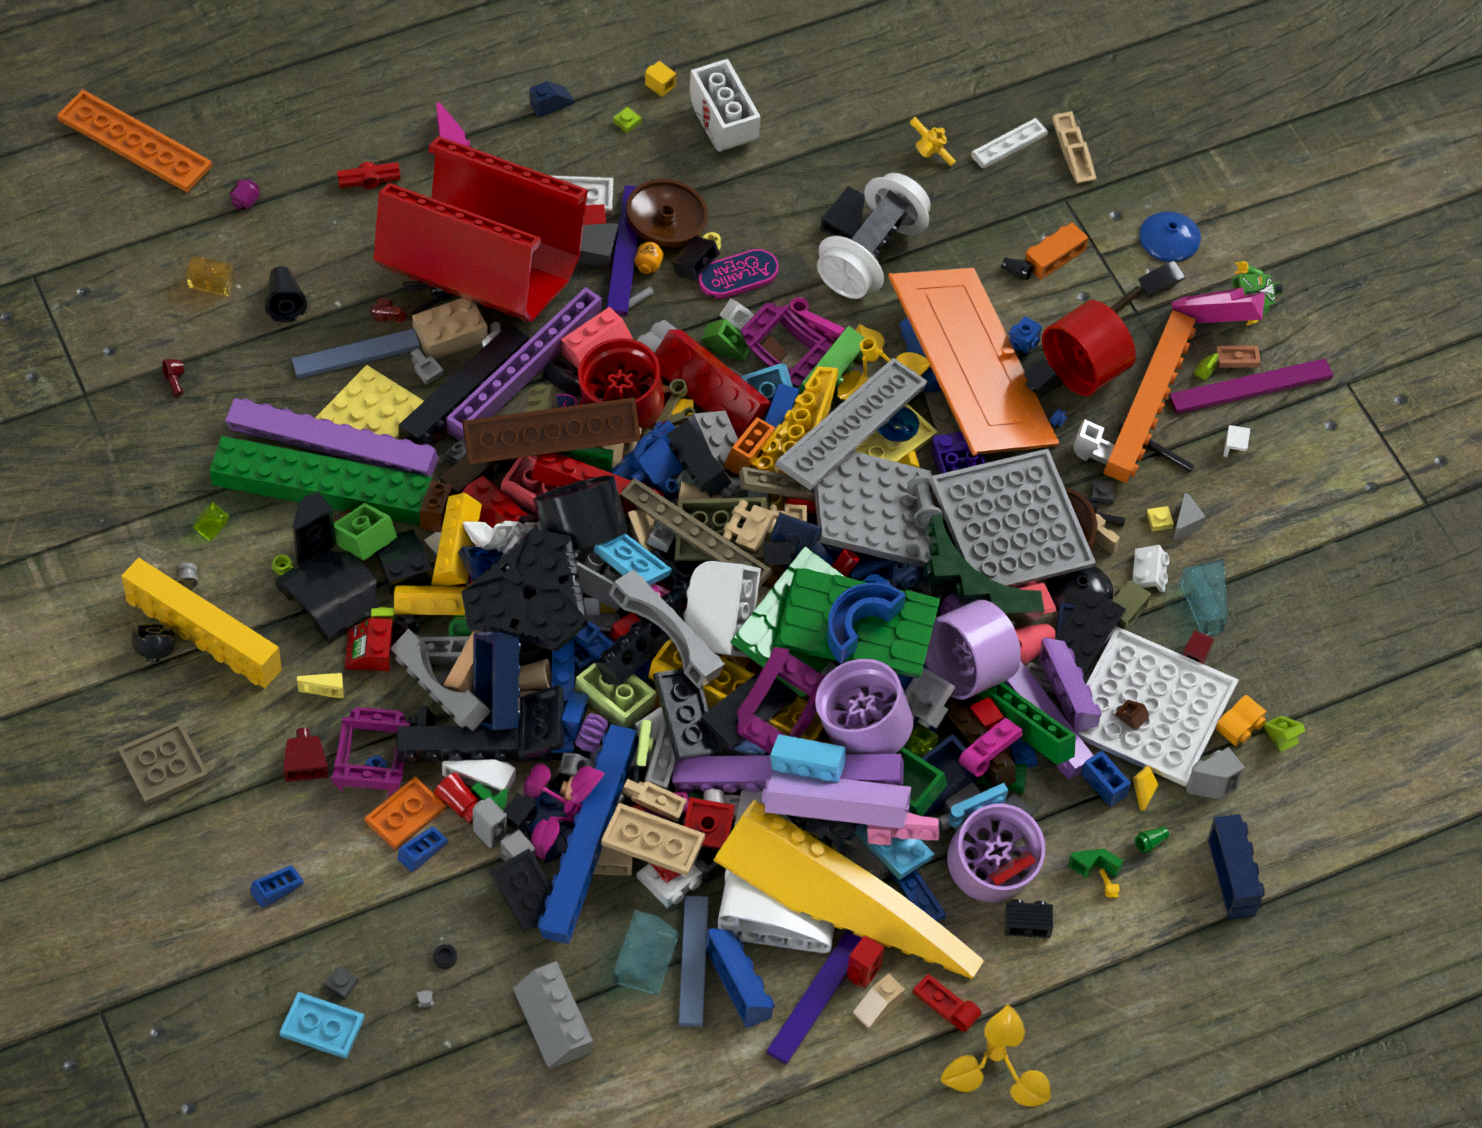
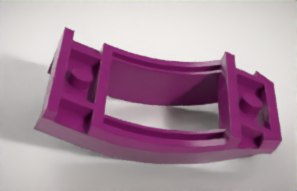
M765 303L741 329V333L748 347L768 367L780 364L781 362L768 353L759 343L779 322L798 341L808 347L810 351L793 369L788 368L791 382L800 387L802 382L832 347V344L827 342L825 337L803 323L789 309L788 305L785 304L782 307L775 306V303Z
M778 647L772 649L768 662L765 663L748 696L736 711L739 721L737 724L738 734L769 754L772 752L778 734H785L755 716L754 712L764 699L776 676L781 677L811 696L801 716L788 735L801 738L817 712L815 703L816 693L820 683L827 675L823 676L788 653L790 649Z
M356 707L350 711V716L347 718L342 717L334 772L331 777L332 783L342 793L344 786L388 790L389 797L400 788L405 762H397L396 748L392 768L351 765L349 761L354 728L397 732V726H410V723L406 722L402 711Z

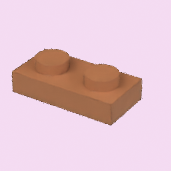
M1258 346L1216 347V353L1219 356L1217 361L1218 368L1260 367L1261 361Z

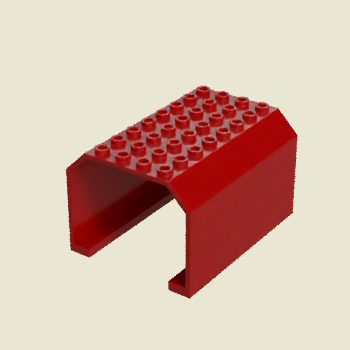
M438 136L429 145L428 150L429 153L435 155L431 198L388 183L379 191L373 260L382 268L388 269L391 272L399 273L410 279L418 280L429 286L445 290L448 293L464 297L467 300H472L486 307H491L532 323L571 279L581 252L588 189Z

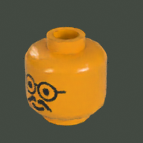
M653 242L641 244L637 249L634 264L644 274L654 273L660 268L663 251L659 245Z

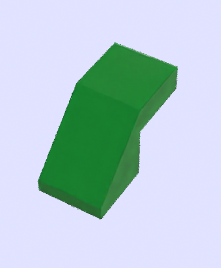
M1104 848L1073 852L1070 855L1068 867L1086 879L1096 866L1105 869L1107 873L1116 878L1121 872L1124 861Z

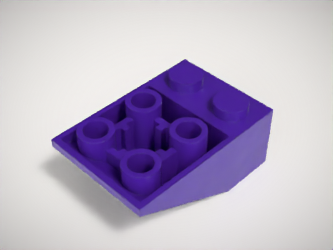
M962 432L932 437L931 454L939 474L985 464L982 454L972 455Z

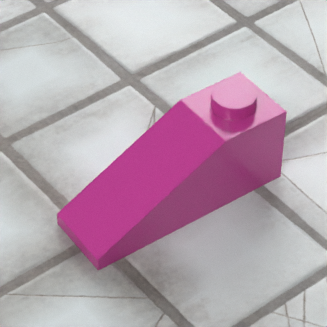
M436 103L439 136L470 147V140L465 139V132L441 103Z

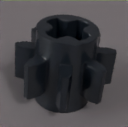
M398 615L399 619L393 622V634L399 636L398 639L408 629L416 635L420 633V622L414 619V615Z

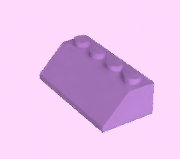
M1043 638L1038 661L1066 720L1076 733L1097 727L1102 716L1099 705L1094 704L1092 700L1091 688L1089 685L1086 686L1083 681L1082 669L1076 666L1072 649H1068L1065 641Z

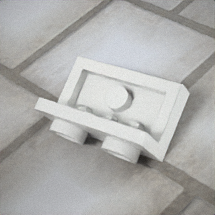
M1160 545L1135 549L1132 581L1142 588L1156 586L1159 592H1165V584L1168 582L1166 572L1167 565H1169V556Z

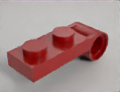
M929 974L913 989L912 993L962 1032H967L982 1016L981 1010L975 1003L969 1000L962 1001Z

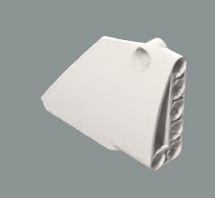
M741 791L735 826L754 799L765 806L766 803H762L761 791ZM778 814L793 823L785 814ZM726 869V882L718 917V929L732 930L735 937H739L743 942L816 953H828L831 950L835 928L833 923L822 919L818 921L812 919V915L801 912L799 914L790 910Z

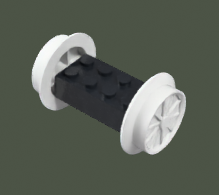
M889 173L884 177L870 180L865 187L864 195L872 213L852 239L830 236L820 243V258L817 262L819 275L838 294L847 298L859 299L865 294L879 291L884 283L883 271L876 260L881 249L887 245L892 238L891 236L897 231L906 235H918L923 233L928 227V212L931 206L929 197L917 182L905 175Z

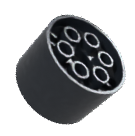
M613 475L574 482L547 491L533 499L541 529L570 536L573 540L574 550L608 541L629 531Z

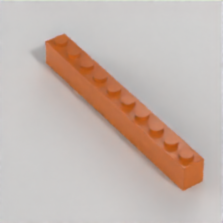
M1172 310L1103 474L1124 483L1128 482L1130 476H1135L1139 465L1135 464L1136 460L1140 462L1145 452L1142 446H1147L1152 434L1148 433L1149 429L1153 431L1158 421L1155 415H1160L1165 403L1161 401L1162 399L1167 400L1171 391L1168 384L1173 385L1178 373L1174 372L1175 368L1179 370L1184 358L1180 356L1187 353L1190 345L1187 339L1192 340L1196 328L1193 325L1196 319Z

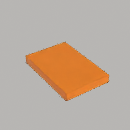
M414 777L364 818V822L396 851L446 810V804L436 797L419 779Z

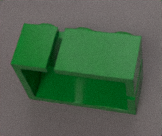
M902 747L895 754H901L904 762L903 786L911 787L908 812L923 816L946 788L945 774Z

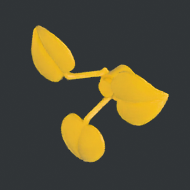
M860 324L855 331L864 337L860 342V349L863 354L861 358L863 360V373L851 371L849 374L846 373L842 376L845 379L838 387V398L843 401L870 379L866 377L868 361L874 362L879 356H882L887 362L890 361L882 350L884 346L882 334ZM913 352L902 353L896 358V360L919 376L930 365L924 356Z
M1008 1004L994 1015L985 1026L984 1033L987 1039V1051L983 1053L984 1057L981 1063L978 1065L976 1058L973 1056H961L952 1061L941 1075V1081L945 1085L957 1091L970 1092L982 1084L984 1077L980 1069L984 1068L988 1058L993 1061L1004 1060L1013 1079L1016 1081L1010 1088V1094L1017 1103L1034 1107L1042 1105L1051 1099L1050 1083L1042 1072L1037 1070L1026 1071L1019 1078L1008 1059L1006 1045L1009 1047L1018 1046L1023 1041L1025 1035L1021 1018Z

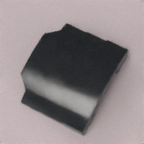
M328 549L313 560H308L296 569L291 568L275 579V585L289 601L294 598L314 619L316 631L328 644L349 632L350 628L371 617V608L382 607L375 597L377 580L351 552L334 553Z

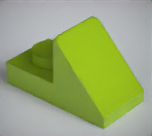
M1282 715L1265 722L1263 725L1279 751H1284L1299 743L1298 735L1306 732L1303 723Z

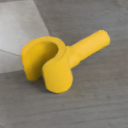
M1105 869L1099 870L1105 884V896L1108 898L1118 897L1120 891L1119 884H1111Z

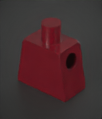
M298 728L296 730V738L287 739L283 767L285 782L329 778L320 737L310 736L308 728Z

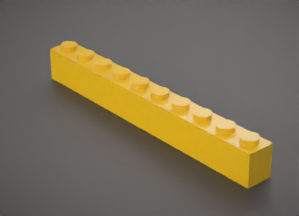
M395 586L394 614L465 615L462 591L466 587ZM601 602V614L606 612L617 613V610Z

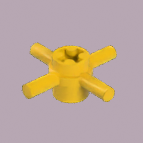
M916 117L910 121V124L922 136L916 142V148L922 156L930 158L934 153H938L949 166L956 162L943 148V145L947 142L943 128L938 129L934 127L931 130H927Z

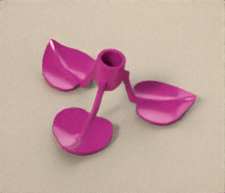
M537 764L532 768L523 786L524 797L528 795L536 799L543 790L565 804L564 812L567 816H551L548 821L543 819L536 825L531 836V844L536 848L534 853L540 859L545 860L546 853L558 836L560 829L558 821L574 823L576 813L581 811V802L605 775L604 772L589 766L582 767L575 774L571 782V789L573 791L570 796L572 801H567L545 787L551 776L547 766Z

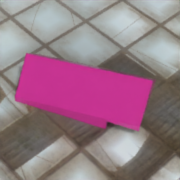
M1243 287L1183 297L1171 302V305L1175 311L1196 319L1195 323L1262 320L1265 294L1262 292L1244 295Z

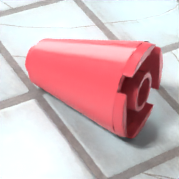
M1046 623L1014 627L1020 644L1021 661L1025 666L1040 654L1043 638L1055 639L1056 637L1054 628Z

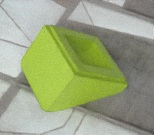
M1214 353L1202 359L1193 374L1206 381L1216 368L1218 354Z

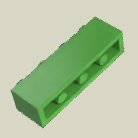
M848 326L799 387V394H802L805 390V384L817 366L838 368L839 371L835 388H838L845 379L842 377L845 372L849 374L855 367V359L858 358L860 360L863 357L860 342L864 337Z

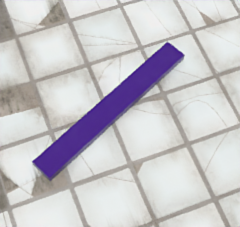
M625 185L607 303V308H612L619 316L628 315L635 265L634 259L639 237L631 229L626 218L628 198L637 187Z
M847 929L767 1049L768 1055L786 1065L789 1063L846 977L849 955L861 941L862 937L855 935L853 931Z

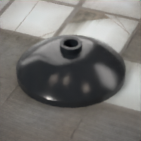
M1096 566L1051 577L1048 584V592L1057 611H1059L1060 603L1077 605L1087 588L1096 591L1108 599H1113V585L1109 577Z

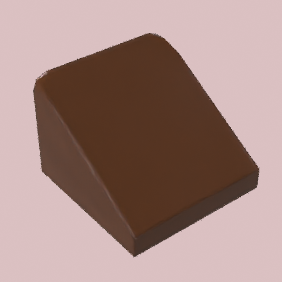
M772 336L761 345L779 362L787 355V352Z
M1127 700L1115 713V716L1131 728L1138 730L1148 719L1149 713L1145 704Z

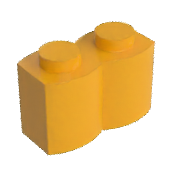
M1245 695L1219 719L1215 730L1234 746L1240 743L1244 744L1251 737L1252 733L1250 732L1255 729L1259 730L1265 724L1267 711L1249 696Z

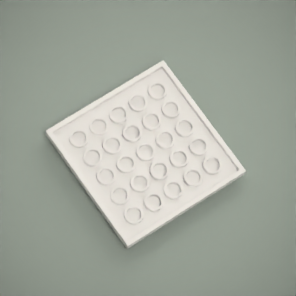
M1116 627L1086 686L1089 685L1091 688L1092 700L1094 704L1099 705L1102 716L1097 727L1077 734L1082 741L1142 768L1150 766L1153 773L1186 787L1192 767L1200 760L1216 728L1217 722L1221 718L1238 684V679L1120 627ZM1127 700L1145 704L1149 713L1148 719L1138 730L1131 728L1115 716V713Z

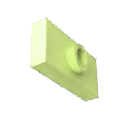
M650 720L641 721L636 766L645 767L647 751H652L653 738H649Z

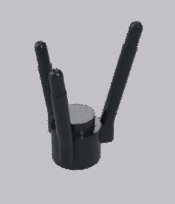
M420 281L402 283V286H408V291L429 288L431 296H436L433 300L411 312L412 315L439 301H444V295L449 294L445 290L429 286Z

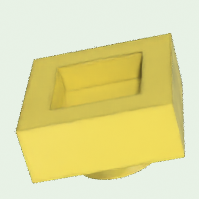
M1168 506L1147 509L1146 514L1151 531L1173 529L1174 523Z

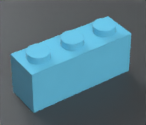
M778 734L770 754L772 770L803 777L818 778L824 781L839 782L846 764L844 746Z

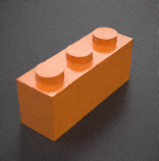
M1071 222L1067 226L1059 228L1052 236L1045 237L1038 245L1030 247L1026 251L1025 261H1029L1034 266L1033 273L1042 280L1086 251L1089 237Z
M757 417L733 445L723 467L739 475L742 467L750 468L755 459L763 452L762 449L773 434L775 427Z

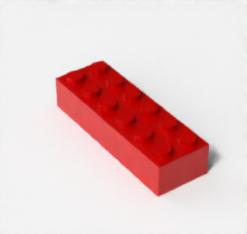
M678 329L668 330L654 353L659 362L661 375L670 383L675 379L684 380L688 389L686 396L694 400L706 412L726 411L738 438L743 435L757 417L761 420L764 419L772 403L684 331Z

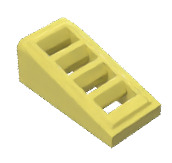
M342 673L297 677L298 692L344 698Z

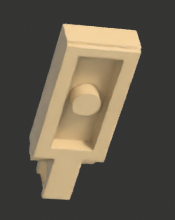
M627 779L622 793L631 797V800L676 822H678L688 801L648 781L645 783L639 782L638 784Z

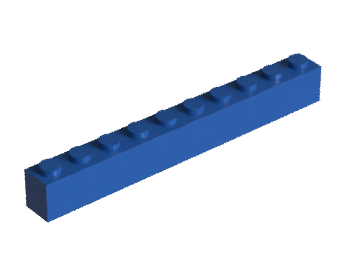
M611 724L608 732H605L603 735V747L601 752L598 751L596 755L595 769L604 772L605 775L581 802V811L575 815V828L573 833L570 832L568 835L566 853L561 855L559 874L556 873L554 875L552 894H548L545 902V914L541 915L538 921V929H540L542 938L565 944L570 943L603 847L601 840L616 810L638 746L639 737L637 730Z

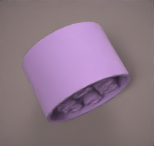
M977 600L935 618L925 665L927 670L955 686L950 695L951 697L960 700L967 699L1015 676L1021 661L1020 644L1012 623L999 607L986 600Z
M872 659L852 660L834 668L820 683L816 693V709L831 744L844 746L846 754H895L906 744L913 728V715L900 680L888 665Z
M1008 804L986 805L973 812L953 836L947 853L949 872L956 885L968 896L988 903L1006 901L1020 893L1042 867L1045 857L1044 837L1035 820L1022 809ZM991 821L998 822L997 832L992 833ZM977 833L985 834L987 841L979 840ZM965 834L971 838L972 843L963 840ZM1000 835H1006L1009 839V842L1003 843L1000 840ZM1022 838L1026 845L1015 848V842ZM993 850L1002 851L999 856L997 854L989 856ZM965 851H971L975 859H968L965 856ZM1025 852L1033 855L1035 863L1021 871L1026 874L1023 879L1016 874L1008 879V882H1003L998 886L990 884L988 875L1012 861L1013 859L1010 855L1018 857ZM973 865L975 868L970 870L968 866ZM976 871L982 872L985 875V880L979 879L976 876Z

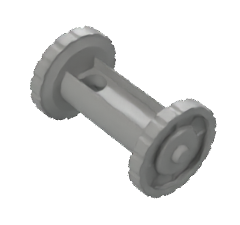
M928 475L915 476L907 483L908 493L917 498L919 510L914 515L915 524L925 529L926 523H928L932 515L941 514L943 520L942 510L933 506L931 497L933 488L929 481L931 476Z

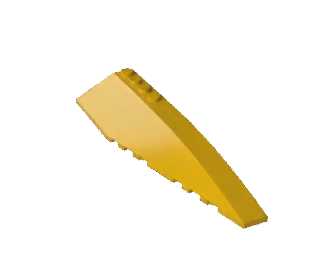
M817 366L805 384V390L795 399V405L792 410L787 411L784 416L785 420L777 426L763 447V453L753 462L752 469L786 474L775 466L776 462L829 415L839 371L838 368ZM771 494L770 505H777V511H784L786 499L792 497ZM757 559L764 564V559ZM766 565L771 568L772 573L764 583L776 584L782 565Z
M755 799L741 816L713 860L799 914L804 912L812 915V919L828 921L834 924L833 927L841 930L843 928L849 929L855 935L862 938L866 935L883 946L899 948L902 953L907 955L912 953L924 958L923 961L931 964L936 962L943 965L944 969L973 979L984 961L946 928L897 891L777 813L765 812V806Z

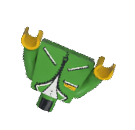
M1246 261L1234 262V265L1236 264L1238 267V271H1235V274L1239 275L1231 277L1233 289L1243 287L1244 295L1264 292V316L1270 310V305L1275 303L1274 295L1282 294V284L1280 282L1272 283L1269 274H1264L1262 270L1248 265ZM1248 320L1246 326L1257 323L1258 320Z

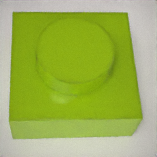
M626 107L613 117V123L626 133H629L641 124L642 120L629 107Z
M371 608V617L375 619H392V622H395L394 608Z

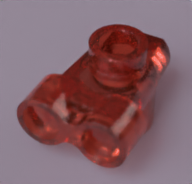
M377 298L376 305L372 304L370 307V314L375 317L376 321L387 322V319L395 322L404 323L406 320V312L402 311L401 307L393 306L394 302L389 299Z

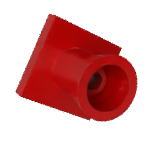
M690 797L684 826L705 834L701 847L720 850L730 835L735 805Z

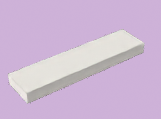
M1035 118L972 151L971 157L982 169H985L1047 136L1048 131Z

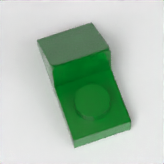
M479 782L472 786V793L479 801L491 798L494 804L500 807V810H504L507 806L508 788L494 796L488 787L484 788Z

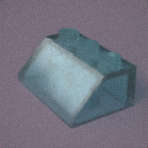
M635 910L614 968V983L659 995L679 937V932L658 916Z

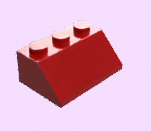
M484 475L468 484L462 491V493L468 494L482 504L479 522H485L491 528H494L496 524H502L504 521H519L521 516L527 515L524 510Z

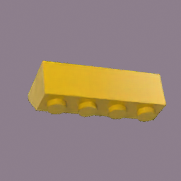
M466 493L448 496L431 586H454L467 583L474 542L464 529L463 522H479L482 504Z

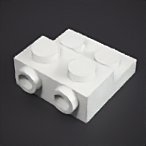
M923 668L921 676L913 678L904 692L908 703L913 709V720L917 716L919 718L917 722L928 729L930 726L937 728L948 711L944 704L955 689V686Z
M649 863L637 873V878L666 908H669L672 904H678L690 890L694 891L701 885L702 872L693 864L688 876L680 875L669 883H665Z

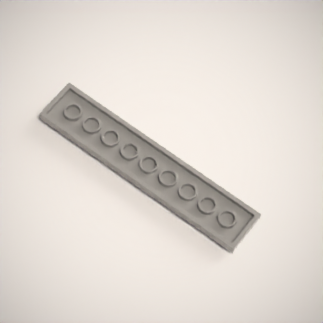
M895 358L891 359L777 460L775 466L811 490L925 388L927 380Z

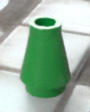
M1161 826L1156 829L1139 832L1138 836L1135 837V845L1141 853H1150L1164 840L1169 838V831L1166 827Z

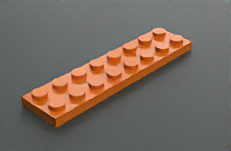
M83 89L57 114L60 122L187 193L213 167L212 161Z

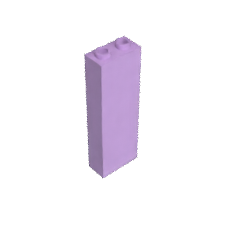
M773 771L771 779L766 780V787L762 793V803H766L765 812L904 829L910 807L911 787L840 779L839 782L824 781L818 778Z

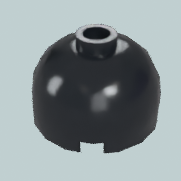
M162 624L138 625V630L134 627L132 628V646L135 652L145 657L147 661L158 662L160 658L168 656L174 650L177 630L169 626V630L163 629Z

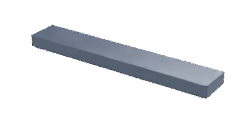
M410 329L292 358V365L297 379L414 351L417 348L420 349V344L415 330Z
M685 896L679 1026H703L708 897Z

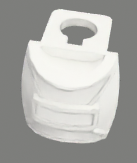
M463 522L464 529L470 536V539L485 550L506 546L505 541L512 530L510 524H496L494 528H491L485 522ZM504 529V533L500 537L498 532Z

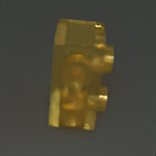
M192 256L186 270L187 285L190 288L228 296L234 282L233 266L226 262Z

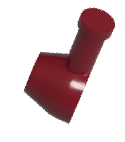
M164 359L162 361L163 374L165 379L170 382L173 396L179 397L184 393L177 377L184 373L183 363L181 360Z

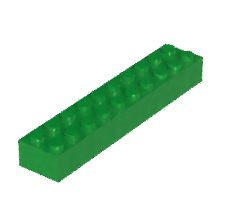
M221 436L209 470L213 486L299 502L305 496L319 491L332 509L344 511L349 508L353 511L363 503H366L390 516L392 521L420 526V509L432 481V477L225 436Z

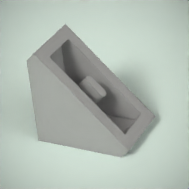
M1186 493L1184 494L1173 540H1179L1202 529L1206 518L1191 496Z

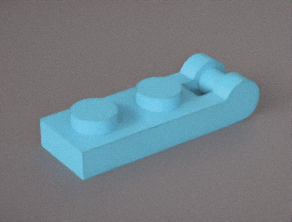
M1002 783L954 805L950 811L949 825L959 827L962 824V820L968 818L981 807L991 804H1003L1008 793L1005 784Z

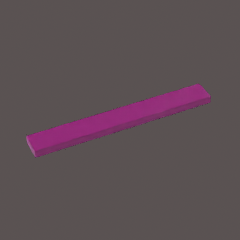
M1326 358L1170 393L1168 398L1175 414H1180L1332 379L1333 373Z

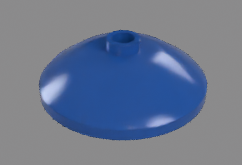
M1171 211L1158 212L1149 216L1143 222L1139 234L1144 250L1152 257L1165 262H1180L1189 259L1197 252L1201 242L1198 226L1187 216Z

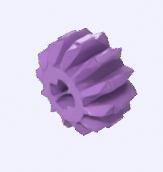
M590 713L586 717L575 741L576 746L586 752H596L608 727V721L600 715Z

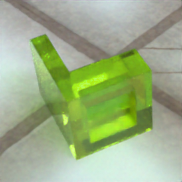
M211 502L195 519L193 528L206 539L212 540L227 524L229 515L214 502Z

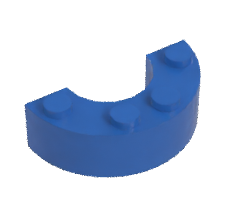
M881 583L859 584L844 591L831 607L827 626L828 646L836 660L841 664L857 650L858 636L852 627L856 621L863 617L875 616L889 622L904 608L906 595L892 586Z

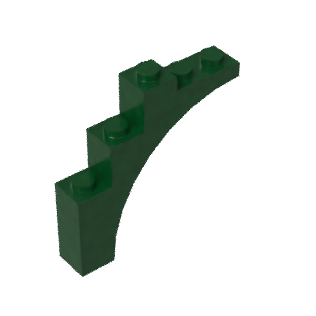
M941 514L931 516L925 526L926 536L930 538L929 554L931 557L924 566L925 577H928L929 585L954 584V595L958 597L959 604H968L977 600L989 601L999 607L1010 622L1040 619L1045 612L1040 590H1022L1008 587L978 572L963 559L953 546L945 530Z

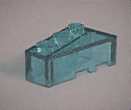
M1224 559L1184 568L1180 585L1201 632L1210 635L1224 631L1228 618Z

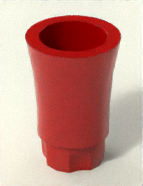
M457 772L451 773L438 784L434 795L445 802L461 818H464L467 823L472 824V810L479 800L464 784Z

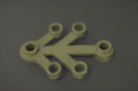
M675 379L670 383L671 396L655 425L657 422L670 420L672 424L683 420L686 421L691 417L686 416V414H695L693 408L687 407L682 412L671 415L679 398H683L687 394L688 389L684 380ZM650 427L642 431L643 436L651 431Z

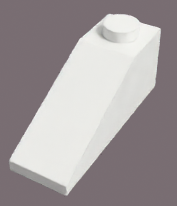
M497 760L443 761L442 776L447 777L451 773L457 772L465 785L472 788V786L479 782L484 788L488 787L494 796L505 788H508L509 792L516 780V768L508 762Z

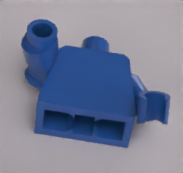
M657 422L654 431H649L641 438V441L637 442L634 451L635 458L631 461L636 471L629 476V480L632 481L635 478L641 483L644 481L648 487L653 486L655 490L671 495L678 489V483L676 480L669 478L682 472L684 468L662 438L667 434L668 428L662 432L658 431L657 428L662 425V422Z

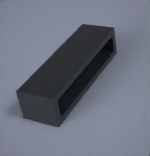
M688 419L666 434L671 441L668 444L675 455L677 453L680 454L677 456L683 467L688 465V468L685 470L691 479L697 478V481L694 483L701 493L706 491L711 498L732 483Z

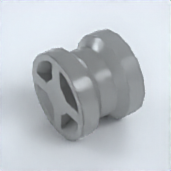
M181 563L176 566L175 573L178 576L176 582L187 589L195 588L198 585V577L196 576L197 566L193 563Z

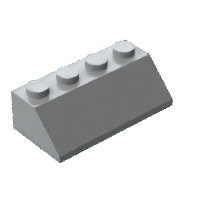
M557 961L533 970L513 988L548 1070L593 1053V1040Z

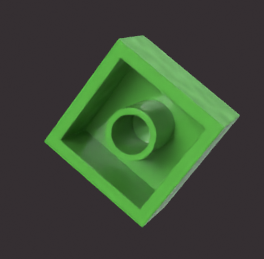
M363 503L334 523L338 546L362 560L371 557L376 551L387 546L397 538L390 516L366 503Z

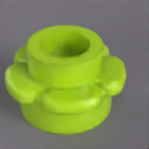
M278 555L272 562V570L276 574L282 575L293 568V561L287 555Z

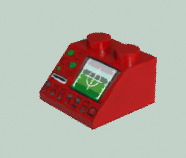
M369 618L349 629L345 669L390 671L392 653L390 648L393 643L392 619Z

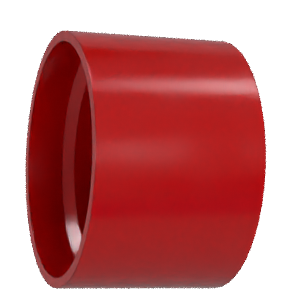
M1097 300L1086 301L1048 326L1042 335L1043 351L1050 367L1057 373L1067 388L1082 396L1093 394L1129 370L1135 363V345L1128 328L1109 306Z
M610 339L597 344L583 357L578 370L583 404L618 400L614 397L620 399L626 397L635 398L639 428H642V431L648 429L658 420L664 408L665 397L659 362L654 352L648 346L633 339Z

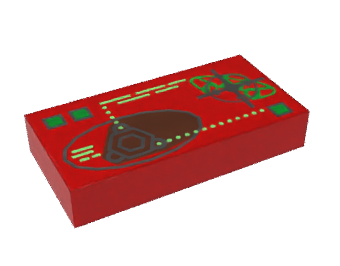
M1025 852L989 874L988 878L991 883L998 886L1034 864L1035 859L1032 854Z

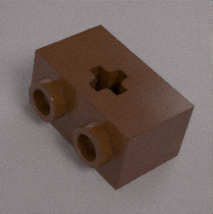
M436 481L430 482L420 509V529L441 533L448 496H452L451 484Z

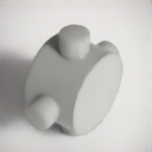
M424 990L417 992L418 1007H429L435 1004L432 999L433 991Z

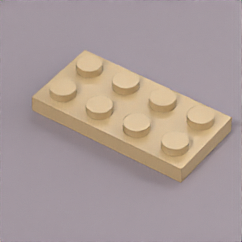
M618 803L601 840V845L688 876L703 844L705 834Z

